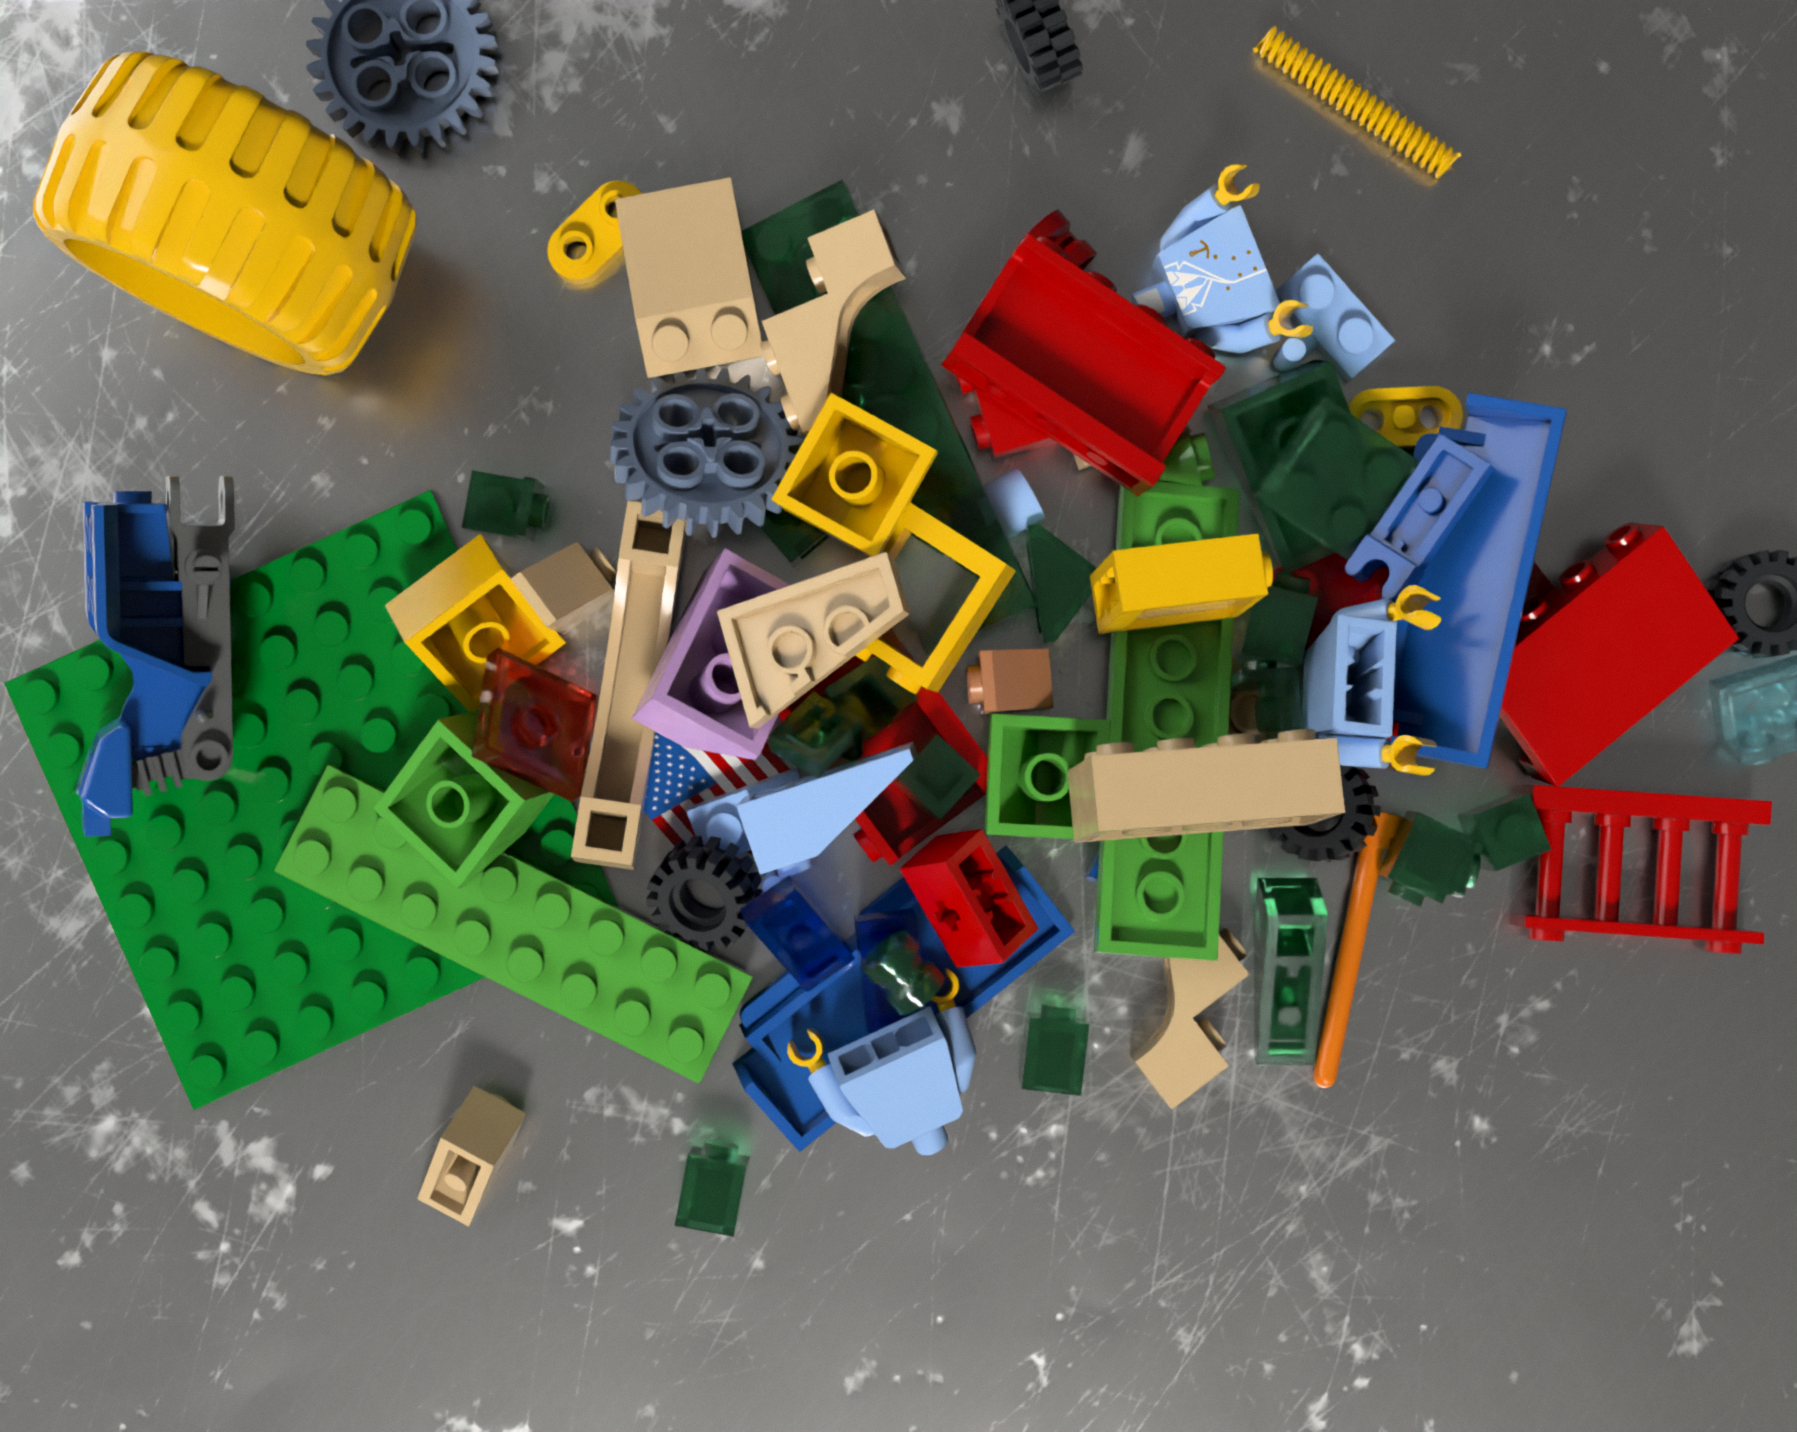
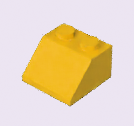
M830 393L771 500L792 515L835 539L873 557L881 554L937 456L938 451L839 396Z
M481 534L477 535L385 605L404 642L469 712L478 710L566 643L560 633L545 626L512 582L511 578L515 576L514 572Z

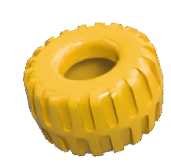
M132 51L112 56L101 65L60 126L33 200V217L39 229L65 254L105 281L147 305L219 341L264 360L301 372L326 376L344 371L355 361L392 303L417 230V216L405 192L393 180L388 179L387 175L372 161L355 154L354 149L334 134L328 135L312 125L310 119L292 109L288 111L264 98V94L248 86H238L225 80L219 73L200 66L189 67L184 61L166 55Z

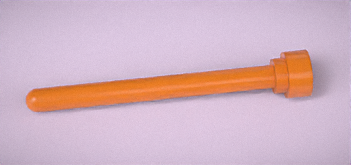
M1381 811L1380 817L1374 816L1372 825L1377 826V830L1374 836H1366L1363 841L1367 846L1358 854L1313 1072L1314 1082L1322 1088L1331 1087L1337 1079L1384 849L1390 850L1392 839L1399 838L1403 816Z

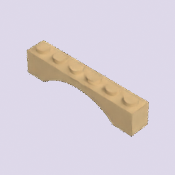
M627 501L602 685L571 854L575 862L630 870L635 869L656 733L631 718L670 641L686 539L685 521L677 519L669 528H663V512L658 510L644 517L641 515L642 502Z

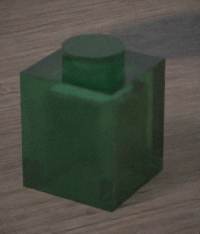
M1276 571L1272 585L1267 587L1268 595L1253 605L1242 653L1301 667L1309 647L1323 591L1311 589L1312 579L1308 577Z
M1510 793L1457 815L1478 869L1499 871L1552 850L1530 794Z
M1407 810L1379 867L1377 875L1392 881L1387 891L1388 893L1415 906L1421 907L1425 898L1443 904L1474 838L1420 812Z
M1041 1004L1040 1013L1027 1012L1019 1074L1021 1089L1081 1096L1089 1023L1084 1018H1076L1077 1008L1057 1004Z
M704 1140L703 1147L692 1146L687 1156L675 1226L734 1237L738 1226L750 1156L738 1154V1145L719 1140Z

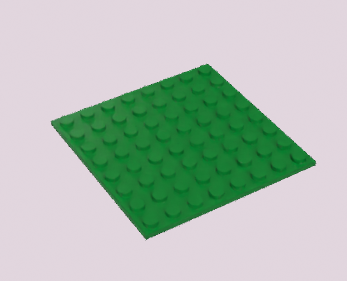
M428 490L231 580L232 765L227 773L219 779L211 781L182 779V787L179 788L175 787L171 776L166 777L164 781L167 791L163 792L159 790L156 780L150 781L151 795L145 796L143 790L136 791L135 788H132L133 814L127 818H110L111 836H84V831L82 830V801L80 795L76 793V786L96 732L120 717L124 703L133 687L134 679L131 668L118 652L105 646L101 639L4 683L193 1110L485 978L274 872L327 765H334L386 791L438 719L469 712L404 642L385 607L388 602L459 550L432 490ZM516 680L476 710L475 713L558 790L527 831L505 851L621 908L602 865L575 862L571 857L578 812L519 681Z

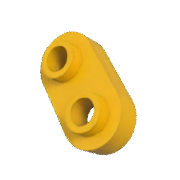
M619 180L603 184L554 231L548 242L547 254L550 264L562 279L573 284L590 283L597 279L624 253L618 218L609 216L608 208L615 202V199L642 194L636 186ZM577 241L585 243L587 246L586 253L581 258L571 259L567 257V248L571 243Z
M1440 386L1376 388L1362 391L1348 402L1342 414L1341 424L1346 438L1360 449H1415L1420 437L1430 433L1438 434L1440 426L1460 430L1463 422V409L1454 393ZM1429 409L1436 414L1438 422L1435 428L1430 429L1422 425L1420 421L1421 410ZM1364 412H1372L1378 416L1380 426L1377 431H1369L1363 427L1361 417Z

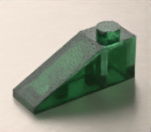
M1258 878L1254 921V1054L1256 1066L1315 1065L1328 925V912L1317 878Z

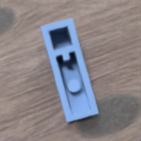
M914 742L744 797L736 807L759 873L764 874L777 870L779 878H783L811 868L813 866L811 858L818 856L914 760L917 754Z

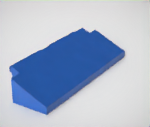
M1468 393L1466 400L1468 412L1466 429L1459 430L1440 426L1438 434L1430 433L1420 437L1415 446L1409 477L1440 433L1490 463L1494 471L1423 571L1425 575L1417 585L1441 597L1440 600L1430 602L1423 608V610L1440 616V624L1431 630H1424L1404 619L1397 621L1393 722L1400 724L1397 737L1391 736L1390 742L1392 744L1395 739L1402 735L1433 740L1437 747L1422 746L1418 750L1416 757L1488 770L1567 409Z
M1007 845L996 852L1039 929L1004 963L956 968L903 877L859 913L857 917L858 931L846 940L838 935L826 938L741 1007L739 1016L742 1023L739 1026L752 1048L733 1062L732 1065L744 1091L799 1152L836 1124V1122L830 1118L808 1080L811 1072L808 1067H801L790 1060L787 1053L790 1040H793L801 1055L805 1057L814 1056L816 1045L810 1039L807 1029L813 1028L818 1030L825 1040V1051L822 1058L827 1065L831 1064L828 1057L830 1052L931 1006L934 1015L938 1014L939 1010L936 1002L928 1000L922 993L921 980L923 975L926 974L930 982L931 992L935 996H943L947 993L950 986L944 969L952 971L958 979L959 989L953 999L956 1007L963 1008L967 1019L1075 932Z

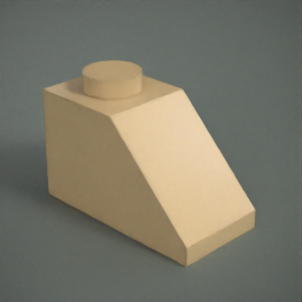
M577 541L520 571L511 580L545 626L565 635L614 598L615 586L611 580L616 577L617 571L598 546L591 552H588Z
M473 1086L439 1140L417 1199L469 1227L508 1156L527 1113L514 1107L504 1097L489 1094Z

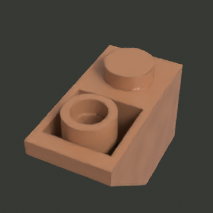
M1049 648L979 651L975 657L976 665L967 666L966 686L968 704L979 703L980 715L1040 711L1054 708Z

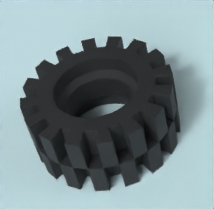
M995 0L997 16L1002 22L1000 27L1008 40L1007 46L1010 53L1012 52L1015 57V64L1018 70L1022 71L1024 81L1027 86L1030 85L1031 91L1034 94L1040 96L1082 76L1083 64L1079 59L1081 57L1080 51L1074 43V39H1076L1074 32L1068 26L1066 21L1068 17L1064 9L1061 10L1059 0Z
M1765 550L1732 560V564L1723 566L1717 572L1720 579L1712 581L1707 591L1714 593V602L1739 637L1732 644L1736 647L1733 653L1741 656L1753 655V658H1768L1790 654V651L1797 650V556L1789 558L1788 551L1776 550L1769 552ZM1759 582H1768L1775 585L1783 593L1786 601L1784 616L1772 627H1763L1756 624L1746 611V596L1749 590Z
M1340 765L1345 813H1342L1340 820L1334 827L1320 832L1308 825L1276 827L1268 830L1272 838L1281 840L1283 843L1281 848L1287 853L1296 854L1298 858L1309 861H1342L1351 857L1349 853L1353 851L1360 852L1367 846L1363 841L1366 836H1374L1377 826L1372 825L1374 816L1380 817L1381 806L1374 805L1373 797L1379 796L1376 786L1369 785L1367 779L1370 776L1363 769Z
M700 835L691 837L687 845L682 840L674 846L672 851L668 852L649 881L647 889L651 890L646 898L647 907H657L651 918L655 925L663 921L668 924L664 930L665 933L671 936L678 933L683 936L681 941L692 945L694 941H698V949L703 952H709L713 944L720 951L726 949L731 941L735 944L741 938L757 912L758 905L763 896V890L757 888L762 879L759 871L748 874L754 864L748 855L740 861L735 857L740 847L731 842L726 850L720 849L721 838L711 836L704 846L702 836ZM689 879H696L710 884L721 894L725 902L724 907L712 908L699 903L691 896L685 882Z

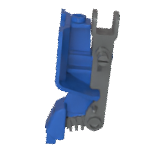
M166 476V504L152 503V491H113L114 503L83 501L85 614L87 622L105 646L122 656L131 668L134 679L132 691L124 703L120 717L96 732L76 786V793L80 795L82 801V830L85 837L111 836L110 818H127L133 814L132 788H135L136 791L143 790L145 796L151 795L150 781L156 780L159 790L163 792L167 791L164 781L166 777L171 776L173 784L176 788L182 787V779L205 781L219 779L227 773L232 765L233 728L230 589H232L231 577L229 576V537L235 529L234 482L231 476H219V520L215 524H182L178 476ZM168 530L173 536V570Z

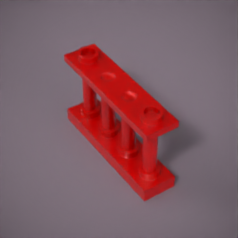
M1518 785L1517 808L1536 809L1535 821H1541L1535 915L1510 913V925L1528 928V939L1564 942L1565 931L1705 940L1704 951L1728 954H1742V943L1764 945V932L1737 929L1742 835L1749 836V824L1771 825L1772 801L1546 785ZM1572 812L1594 813V825H1600L1594 919L1560 916L1565 823H1572ZM1631 816L1653 817L1652 829H1659L1653 923L1619 920L1624 827H1631ZM1690 820L1711 821V833L1717 834L1712 927L1678 925L1683 831H1690Z

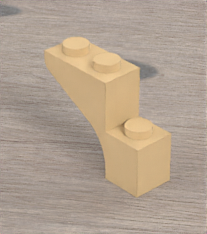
M875 210L808 237L814 257L806 260L809 274L817 291L820 294L825 291L828 293L762 321L768 340L760 343L763 356L771 373L774 376L781 374L788 395L781 397L784 413L794 431L801 429L805 435L810 431L830 393L840 398L842 396L850 335L858 313L878 292L906 279L887 226Z
M1227 928L1219 932L1218 961L1163 958L1168 988V1004L1164 1018L1152 1037L1130 1055L1171 1109H1174L1229 1066L1219 1053L1227 1047V1044L1206 1018L1198 1024L1193 1019V1017L1250 975L1240 963L1248 955Z

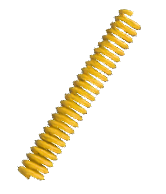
M1277 25L1273 26L1258 45L1253 48L1254 53L1260 51V58L1268 55V63H1273L1276 60L1275 69L1283 66V74L1291 71L1290 78L1298 77V84H1303L1307 80L1305 87L1306 89H1311L1314 86L1313 95L1319 94L1322 91L1321 100L1329 97V105L1337 102L1336 110H1341L1345 106L1344 116L1349 115L1353 111L1351 121L1357 120L1360 117L1359 126H1363L1368 122L1366 130L1372 131L1375 128L1374 137L1381 135L1384 131L1381 137L1382 142L1392 136L1389 141V147L1395 146L1398 142L1397 152H1402L1407 147L1404 156L1405 158L1410 157L1414 153L1412 163L1418 162L1423 156L1419 165L1420 168H1424L1431 161L1427 172L1432 173L1438 167L1435 179L1440 178L1458 157H1461V152L1453 154V146L1445 149V141L1437 145V136L1429 140L1431 136L1430 131H1425L1422 134V125L1414 129V120L1406 124L1408 120L1407 115L1399 118V110L1391 113L1392 104L1385 106L1383 109L1384 99L1379 100L1375 104L1377 100L1376 94H1372L1367 99L1369 88L1364 89L1361 93V83L1356 84L1352 88L1354 79L1350 78L1345 82L1346 73L1340 74L1336 79L1339 73L1338 68L1332 69L1328 74L1331 63H1326L1321 68L1323 57L1318 58L1313 63L1316 57L1315 52H1311L1304 60L1308 53V46L1303 47L1297 54L1301 46L1300 41L1295 42L1289 49L1293 42L1292 36L1287 37L1280 46L1285 37V31H1281L1273 40L1278 30Z

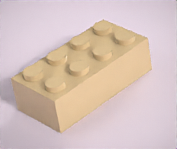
M1299 729L1278 733V738L1264 740L1256 744L1255 734L1243 733L1218 737V743L1203 745L1202 748H1195L1194 738H1175L1158 741L1157 747L1145 749L1143 752H1134V744L1132 742L1096 746V752L1084 754V761L1067 771L1074 843L1302 826L1345 813L1337 738L1316 739L1315 729Z

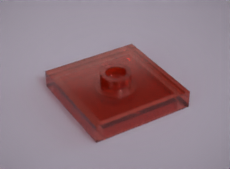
M498 647L487 655L471 757L568 801L576 800L581 796L588 764L596 694Z

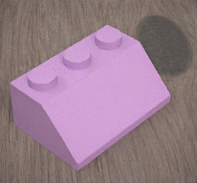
M724 548L703 571L631 719L686 748L756 760L760 756L778 714L759 729L749 727L717 611L790 586V584Z

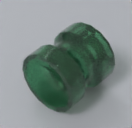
M900 930L882 940L867 954L860 967L873 984H881L887 989L886 999L898 1015H906L922 1007L939 991L945 980L943 974L932 961H921L922 958L918 954L919 945L907 930Z

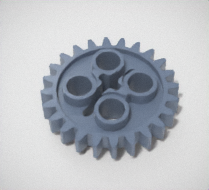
M323 0L332 12L330 19L323 17L312 18L311 22L323 34V38L306 41V46L313 55L321 59L306 65V68L314 79L323 80L313 88V92L321 102L331 101L325 109L326 113L334 122L345 118L342 128L351 138H354L364 130V141L370 148L375 149L385 136L387 146L393 154H399L404 139H409L416 152L421 154L424 150L425 137L430 135L433 136L441 147H445L446 137L444 129L449 126L462 135L466 134L465 125L460 118L465 112L479 118L483 116L481 109L475 102L476 96L493 97L495 93L491 85L483 79V76L500 73L497 62L485 55L494 53L500 48L495 36L484 34L493 24L487 12L476 13L481 6L479 0H342L341 2L338 0ZM429 14L441 16V21L433 32L428 34H418L415 32V27L422 17ZM372 23L382 25V32L375 41L370 43L358 42V36L365 26ZM449 46L454 47V52L451 54L444 55L440 53L445 51ZM410 49L411 52L406 54L405 57L406 64L397 66L395 62L401 60V51ZM355 61H367L365 63H362L357 69L353 68V63ZM437 71L450 73L447 85L436 92L424 90V83L432 73ZM380 80L391 81V89L387 96L378 101L367 100V92L371 85Z
M704 368L696 370L695 379H687L683 372L674 373L673 383L669 385L658 376L652 377L651 393L636 387L633 390V405L622 403L620 405L619 421H613L610 463L615 464V482L626 483L625 499L632 501L642 498L641 515L644 517L658 510L662 511L663 528H669L677 519L685 521L686 535L689 536L695 532L698 523L707 525L708 532L712 538H717L720 524L728 523L730 528L738 535L742 533L744 518L747 517L760 527L764 525L766 509L779 514L782 508L774 503L771 498L801 447L804 438L797 437L798 430L794 431L790 426L781 401L769 404L771 388L766 386L756 392L749 390L751 376L749 375L742 377L736 384L729 382L727 368H722L716 379H709Z

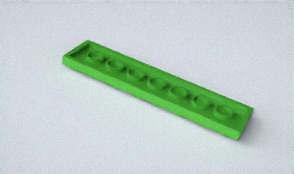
M1157 481L1154 487L1138 497L1119 484L1116 550L1238 536L1240 489ZM1234 618L1111 633L1107 720H1110L1109 743L1132 742L1134 744V752H1143L1145 749L1157 747V742L1162 740L1194 738L1195 748H1202L1203 745L1218 743V737L1228 735ZM1224 831L1100 841L1094 953L1209 962L1218 961Z
M327 765L274 872L698 1084L701 1083L754 977L753 974L709 952H703L697 946L689 945L681 941V938L675 935L671 936L665 933L663 929L507 851L501 853L464 887L457 889L373 809L385 793L384 790L334 765Z

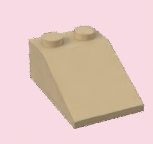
M731 177L615 199L634 315L647 378L763 357L760 344L763 342Z

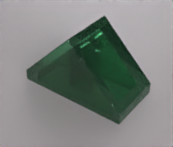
M1040 524L1027 525L1024 530L1039 642L1040 647L1048 646L1056 642L1092 594L1090 575L1097 567Z

